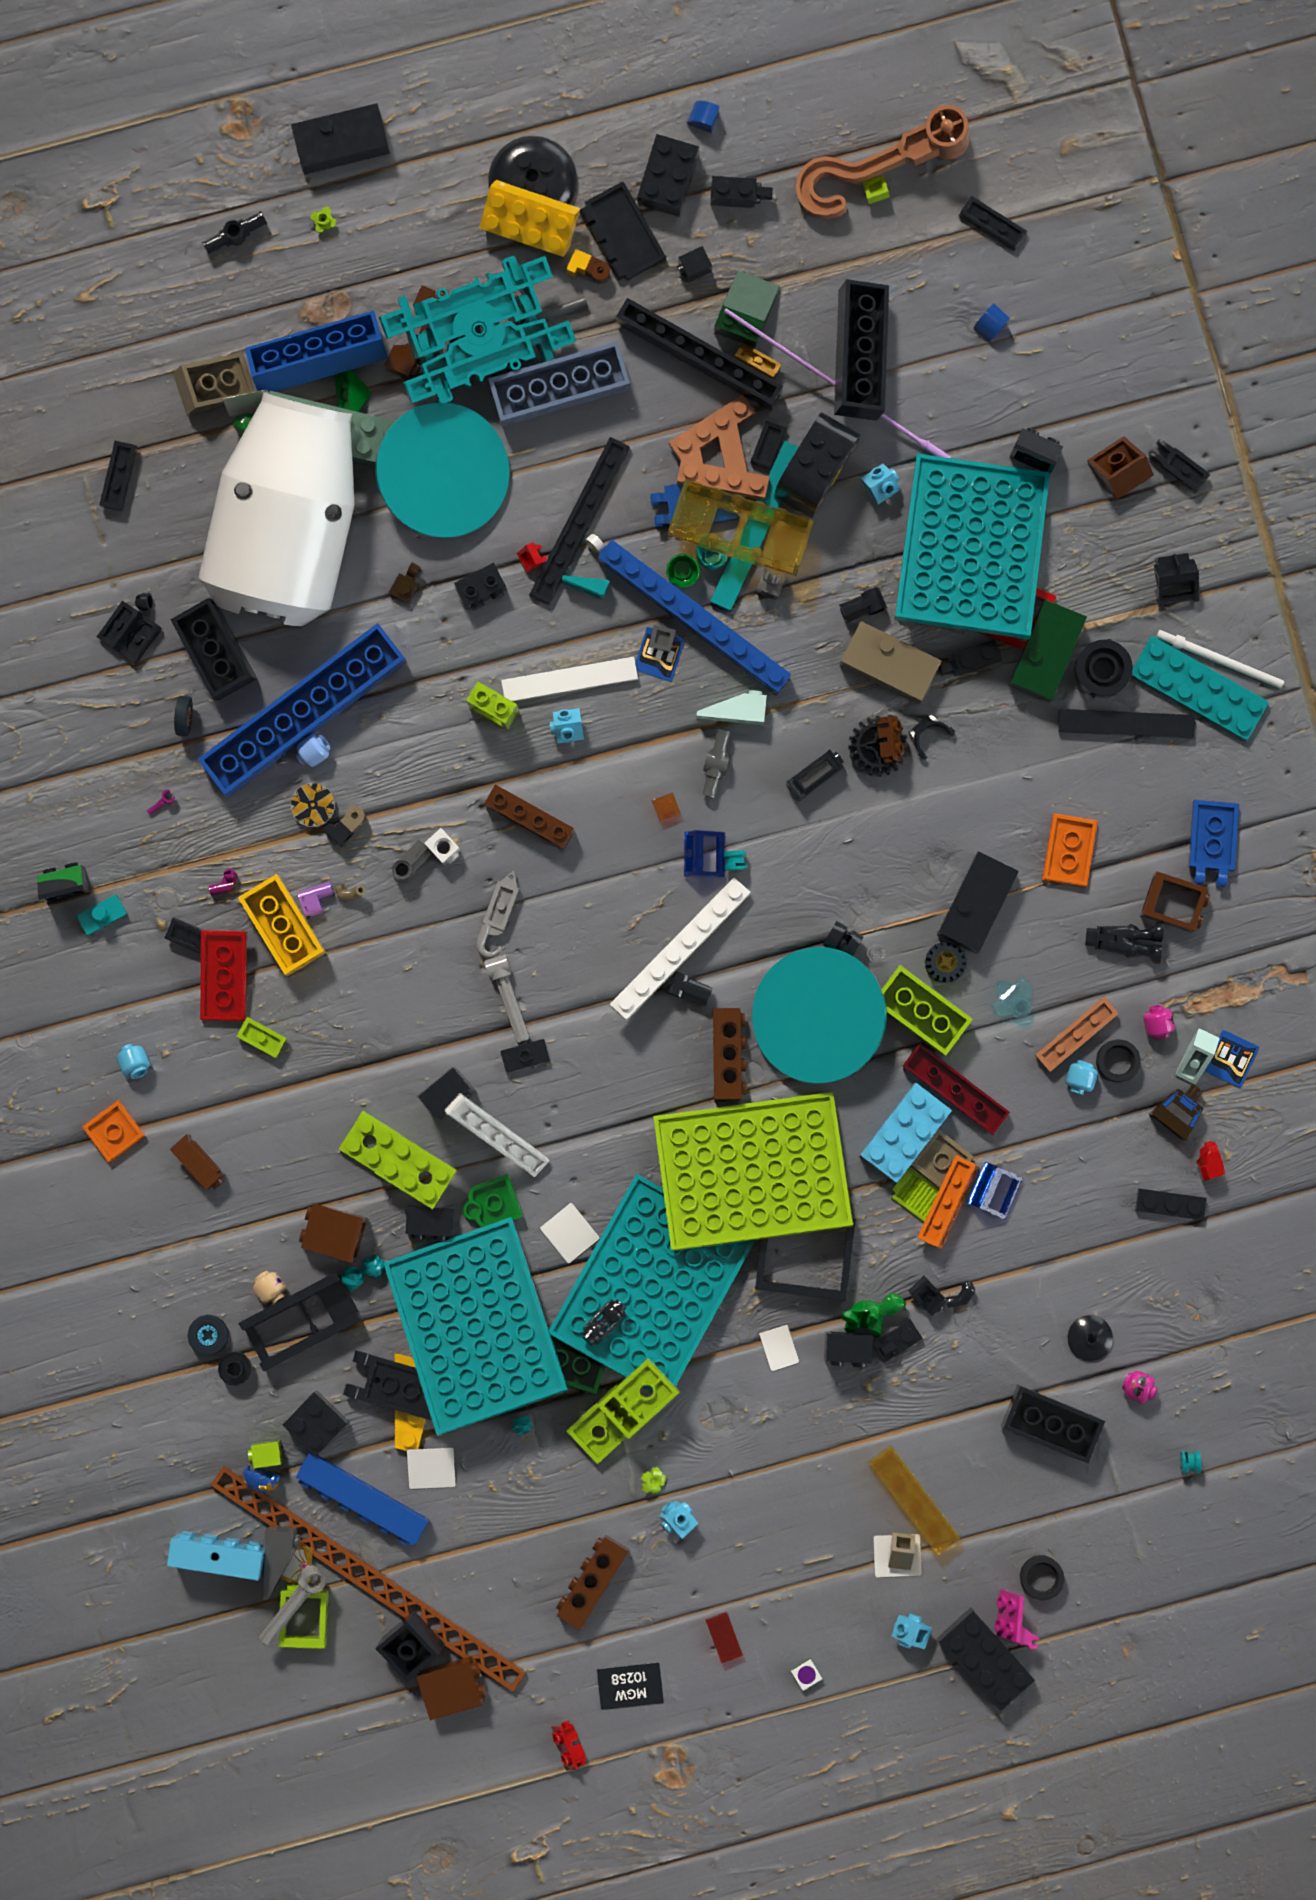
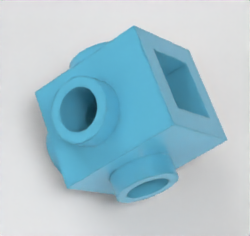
M884 464L874 468L870 473L861 478L869 496L878 504L901 490L897 483L899 480L897 473L893 469L889 470Z
M579 708L553 712L554 721L550 722L551 735H556L557 743L584 740Z
M675 1500L668 1502L662 1508V1513L658 1516L663 1521L661 1526L669 1534L673 1533L681 1539L698 1524L691 1515L693 1510L685 1502L680 1503Z
M909 1613L908 1617L899 1615L891 1636L900 1640L898 1644L911 1649L914 1646L925 1649L933 1627L921 1622L922 1618L911 1613Z

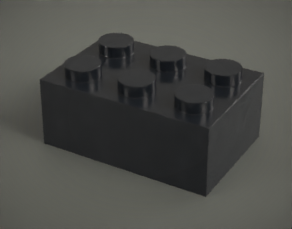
M656 134L637 195V205L680 217L698 160L699 146Z

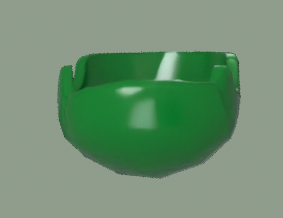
M678 554L668 562L666 574L673 585L687 588L694 585L699 579L700 566L698 561L691 555Z

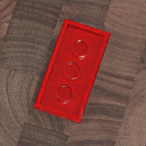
M202 929L200 1020L245 1021L247 1002V931Z

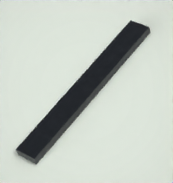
M612 437L609 438L529 594L530 597L550 606L562 582V577L566 575L630 446Z

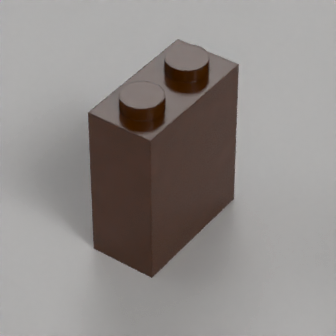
M472 1656L419 1671L416 1677L429 1720L483 1705L487 1697L485 1685L480 1683L478 1677L480 1675V1668L478 1663L474 1662Z

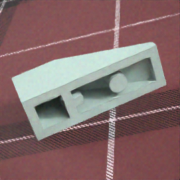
M750 690L749 694L743 693L697 711L696 719L764 725L767 695H762L761 691Z

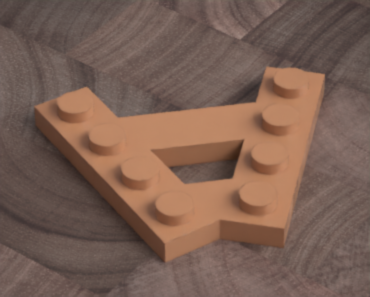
M743 394L669 441V446L681 462L677 484L765 500L769 476L747 472L737 427L755 415L754 409ZM718 439L724 468L703 464L700 450Z

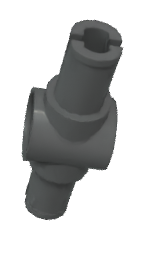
M718 729L714 747L710 752H707L703 769L707 776L703 796L715 798L719 780L726 775L730 758L726 751L731 732Z

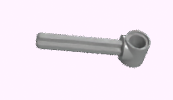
M506 954L485 960L484 964L490 980L496 981L516 1041L523 1042L528 1040L529 1034L508 977L512 971Z
M310 1565L302 1570L301 1578L297 1582L299 1586L259 1636L260 1642L264 1645L269 1646L309 1594L314 1595L324 1588L325 1579L318 1567ZM311 1576H318L316 1581L308 1582Z

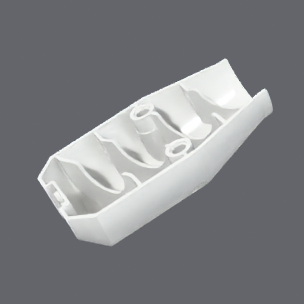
M263 392L260 405L222 471L198 577L218 607L239 614L242 606L245 608V611L251 613L261 611L267 613L269 617L280 619V616H283V624L291 626H304L331 609L355 506L350 427L351 413L315 407ZM239 483H246L249 486L246 494L240 495L236 492V486ZM336 505L337 512L335 515L329 516L325 513L328 506Z

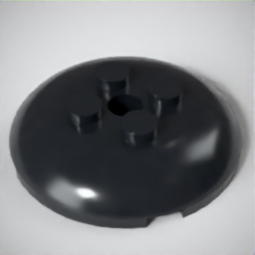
M525 136L509 142L496 154L489 169V189L495 180L569 205L576 192L577 173L572 158L561 145L545 137ZM535 173L538 176L536 181L530 182L526 179L529 175Z

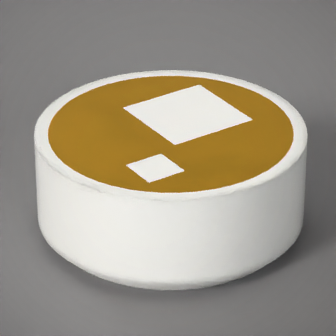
M594 534L589 535L585 539L587 545L597 555H600L606 547Z

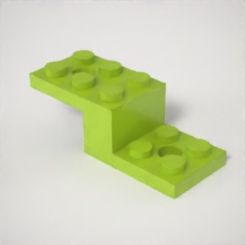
M365 1111L361 1112L339 1147V1150L373 1170L375 1174L431 1209H434L457 1172L455 1168L422 1149L421 1146ZM368 1135L376 1138V1145L371 1149L364 1145V1139ZM428 1171L431 1173L432 1181L429 1184H422L420 1182L419 1175L421 1172Z
M647 1358L619 1385L616 1384L566 1431L598 1464L626 1438H631L678 1395L680 1391ZM643 1385H650L653 1388V1394L645 1397L641 1394L640 1388ZM595 1426H602L605 1430V1435L603 1437H596L592 1429Z

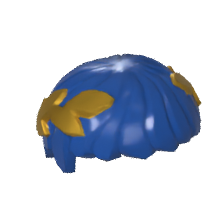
M250 1466L245 1468L242 1479L249 1489L259 1493H267L276 1489L280 1478L276 1473L261 1468L251 1471L249 1470Z

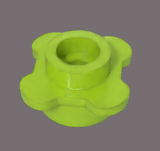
M324 207L319 212L311 213L310 218L315 222L317 232L322 233L335 227L336 220L332 218L329 207Z

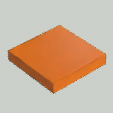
M120 1100L114 1102L82 1126L108 1163H111L146 1137Z

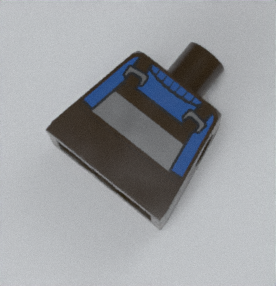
M1194 1084L1190 1086L1186 1093L1180 1089H1175L1149 1115L1181 1140L1186 1141L1204 1109L1196 1102L1203 1091Z

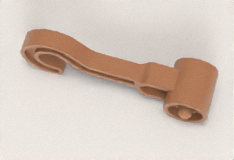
M954 105L938 106L930 113L926 124L904 133L901 141L896 145L859 162L852 163L827 156L811 160L803 166L797 176L795 188L800 205L806 213L815 218L825 220L842 216L847 211L846 200L841 195L827 199L817 196L814 189L816 183L821 178L833 177L843 182L856 184L872 179L902 164L910 163L917 166L937 156L947 160L958 158L965 153L970 142L967 116L960 108Z

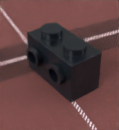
M494 562L454 583L467 611L470 609L475 611L485 605L484 602L491 598L492 600L501 598L505 595L504 591L507 590Z

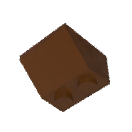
M1122 437L1087 460L1104 488L1116 499L1126 495L1129 491L1154 476L1147 456L1126 437Z

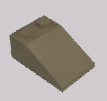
M242 352L184 364L173 373L187 416L225 406L224 398L255 392Z

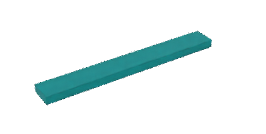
M784 441L769 473L765 500L757 499L710 603L731 611L782 502L774 497L775 490L798 446Z

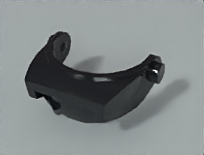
M931 714L908 732L921 760L927 759L919 744L920 734L925 729L937 726L944 728L952 737L955 735V730L952 727L949 728Z

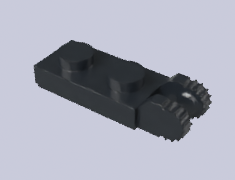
M1159 439L1156 442L1157 446L1170 455L1165 459L1156 451L1150 450L1148 456L1186 487L1197 493L1211 474L1176 447L1173 448L1164 440Z

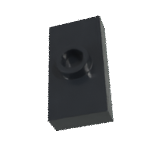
M544 1039L500 1051L506 1073L550 1061Z

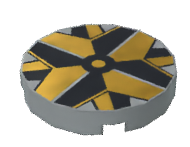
M307 783L300 786L291 798L292 814L304 826L318 828L326 825L334 815L336 801L333 793L326 786L319 783Z

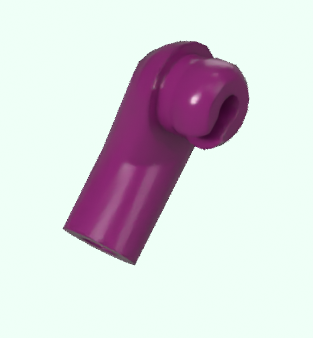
M226 869L220 883L209 885L210 895L215 896L231 892L238 880L237 873L233 869Z

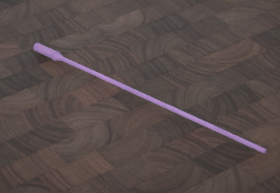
M727 308L724 310V313L835 387L834 380ZM881 415L882 419L918 442L922 450H926L933 456L951 457L930 443L929 440L920 439L886 415Z

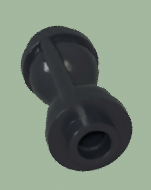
M610 1299L582 1328L581 1337L592 1347L600 1344L625 1318L626 1313L624 1311L626 1307L619 1300L613 1301ZM603 1314V1317L596 1321ZM612 1323V1325L606 1330L607 1325Z

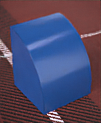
M696 101L686 124L711 133L718 118L720 106L707 101Z
M993 303L975 324L974 329L990 343L1008 324L1010 318Z

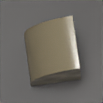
M893 1532L888 1567L911 1570L915 1553V1535Z

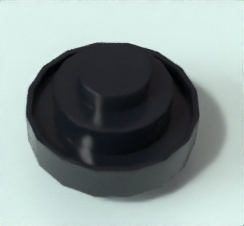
M231 1352L221 1358L218 1364V1373L223 1382L237 1386L245 1383L250 1378L252 1364L245 1354Z

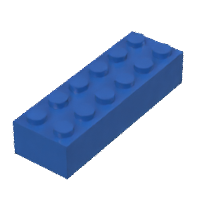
M374 310L245 348L256 390H268V392L291 388L388 359Z

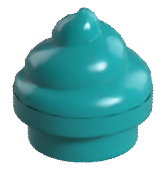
M378 1255L365 1258L362 1261L363 1272L367 1276L380 1279L384 1268L383 1259L379 1258Z
M356 1267L345 1268L341 1281L350 1292L363 1284V1271Z

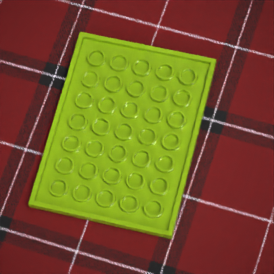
M833 1092L653 1116L671 1251L853 1227Z

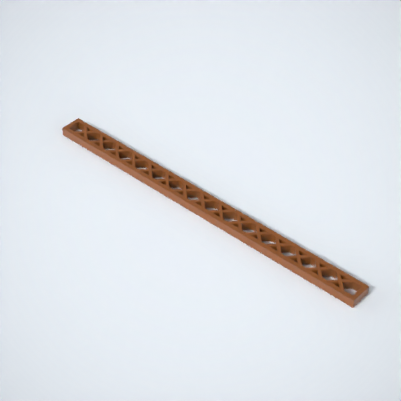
M225 1465L211 1483L212 1487L269 1526H280L276 1515L286 1514L289 1516L290 1525L283 1527L298 1528L304 1526L307 1528L309 1538L300 1539V1547H313V1556L404 1618L410 1614L408 1606L418 1604L421 1606L422 1611L420 1617L427 1625L428 1618L437 1617L440 1619L441 1628L434 1629L433 1631L445 1643L446 1647L462 1658L470 1656L466 1652L465 1644L475 1643L478 1645L479 1654L471 1655L474 1662L478 1663L481 1671L512 1692L526 1673L518 1665L266 1493L251 1490L252 1500H242L239 1489L248 1487L240 1475ZM224 1473L232 1477L234 1487L225 1488L218 1483ZM258 1502H269L271 1512L261 1513ZM323 1539L327 1543L328 1551L318 1552L315 1549L314 1541ZM340 1552L345 1554L347 1564L337 1565L334 1563L333 1554ZM359 1565L364 1567L366 1577L356 1578L353 1576L352 1567ZM377 1578L383 1580L384 1590L375 1591L372 1589L371 1580ZM399 1591L402 1593L403 1602L397 1604L391 1602L390 1592ZM456 1630L459 1632L460 1641L452 1643L448 1641L446 1631ZM494 1656L497 1658L498 1667L490 1669L486 1667L484 1657ZM513 1669L519 1673L512 1684L504 1679L503 1670Z

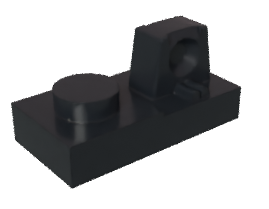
M911 1319L874 1341L873 1346L885 1363L923 1338Z

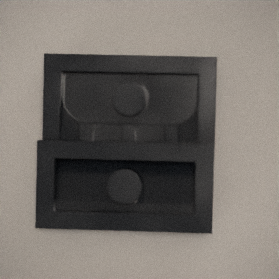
M122 600L97 635V638L134 664H137L162 628Z

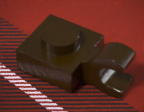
M412 562L406 576L398 574L389 594L410 604L419 587V583L415 582V579L421 567Z

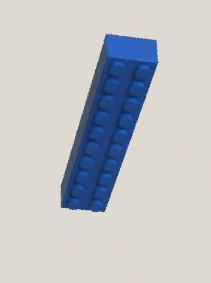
M377 623L197 760L223 794L229 798L294 749L300 741L315 733L405 665L407 661Z

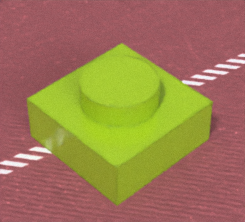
M884 175L862 182L869 204L890 197Z

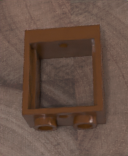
M1157 871L1153 874L1140 916L1157 922H1164L1166 925L1192 933L1196 928L1199 929L1202 924L1203 916L1200 914L1202 908H1206L1210 895L1207 892L1209 888ZM1163 881L1199 893L1190 923L1154 912Z

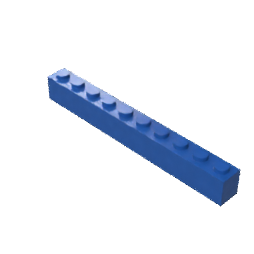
M611 539L598 556V561L775 695L779 694L791 678V673Z

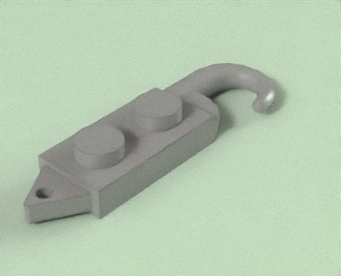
M514 871L503 880L497 882L476 941V948L480 955L485 958H494L502 950V947L499 946L494 952H488L484 945L488 935L498 936L506 928L520 889L517 887Z

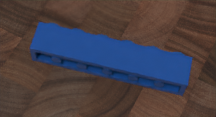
M309 1452L296 1475V1478L300 1479L298 1482L300 1485L308 1489L313 1487L319 1490L318 1495L329 1501L333 1498L339 1502L338 1506L348 1512L352 1509L359 1513L358 1518L367 1523L372 1521L378 1524V1529L389 1535L392 1532L399 1536L397 1540L404 1545L409 1546L412 1544L415 1546L430 1520L319 1455L315 1457Z

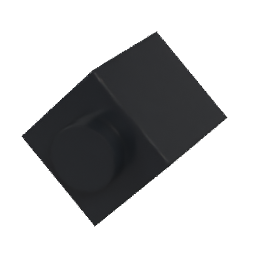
M703 246L678 257L679 265L676 266L681 278L685 277L688 283L712 272V264Z

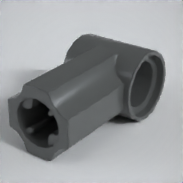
M418 840L400 860L394 862L392 866L394 878L401 883L408 882L433 852ZM400 866H406L409 869L405 876L397 875L396 871Z

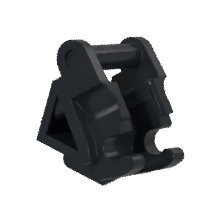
M1189 553L1156 557L1155 564L1157 565H1154V573L1157 585L1155 594L1158 607L1191 600L1199 602V570L1195 560L1189 559ZM1184 584L1191 587L1190 592L1164 595L1163 589L1172 585Z

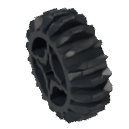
M880 716L875 717V723L872 722L870 717L867 718V726L862 721L859 722V727L862 730L853 729V733L857 737L850 736L849 740L855 744L848 745L849 750H855L849 757L858 758L854 762V766L862 763L863 766L860 771L864 772L866 767L869 768V776H872L874 770H877V777H881L882 770L885 771L887 776L890 775L889 767L896 772L898 770L896 762L900 765L904 764V760L901 762L893 760V762L882 764L881 753L878 756V751H876V748H873L879 737L877 722H879ZM873 729L875 730L874 740L860 743L865 733ZM906 734L901 735L900 742L906 740L908 736ZM884 738L879 739L881 743L887 742ZM903 743L904 749L909 747V743ZM861 750L871 752L874 755L876 764L868 761L863 756ZM904 751L902 757H907L908 752Z

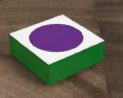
M811 1658L791 1669L792 1674L803 1691L822 1680Z

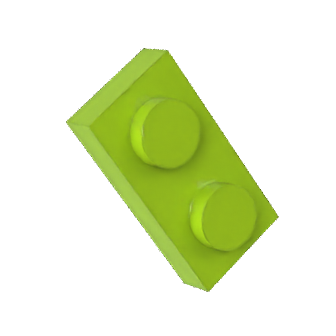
M249 1017L245 1019L236 1036L275 1058L278 1057L288 1039Z

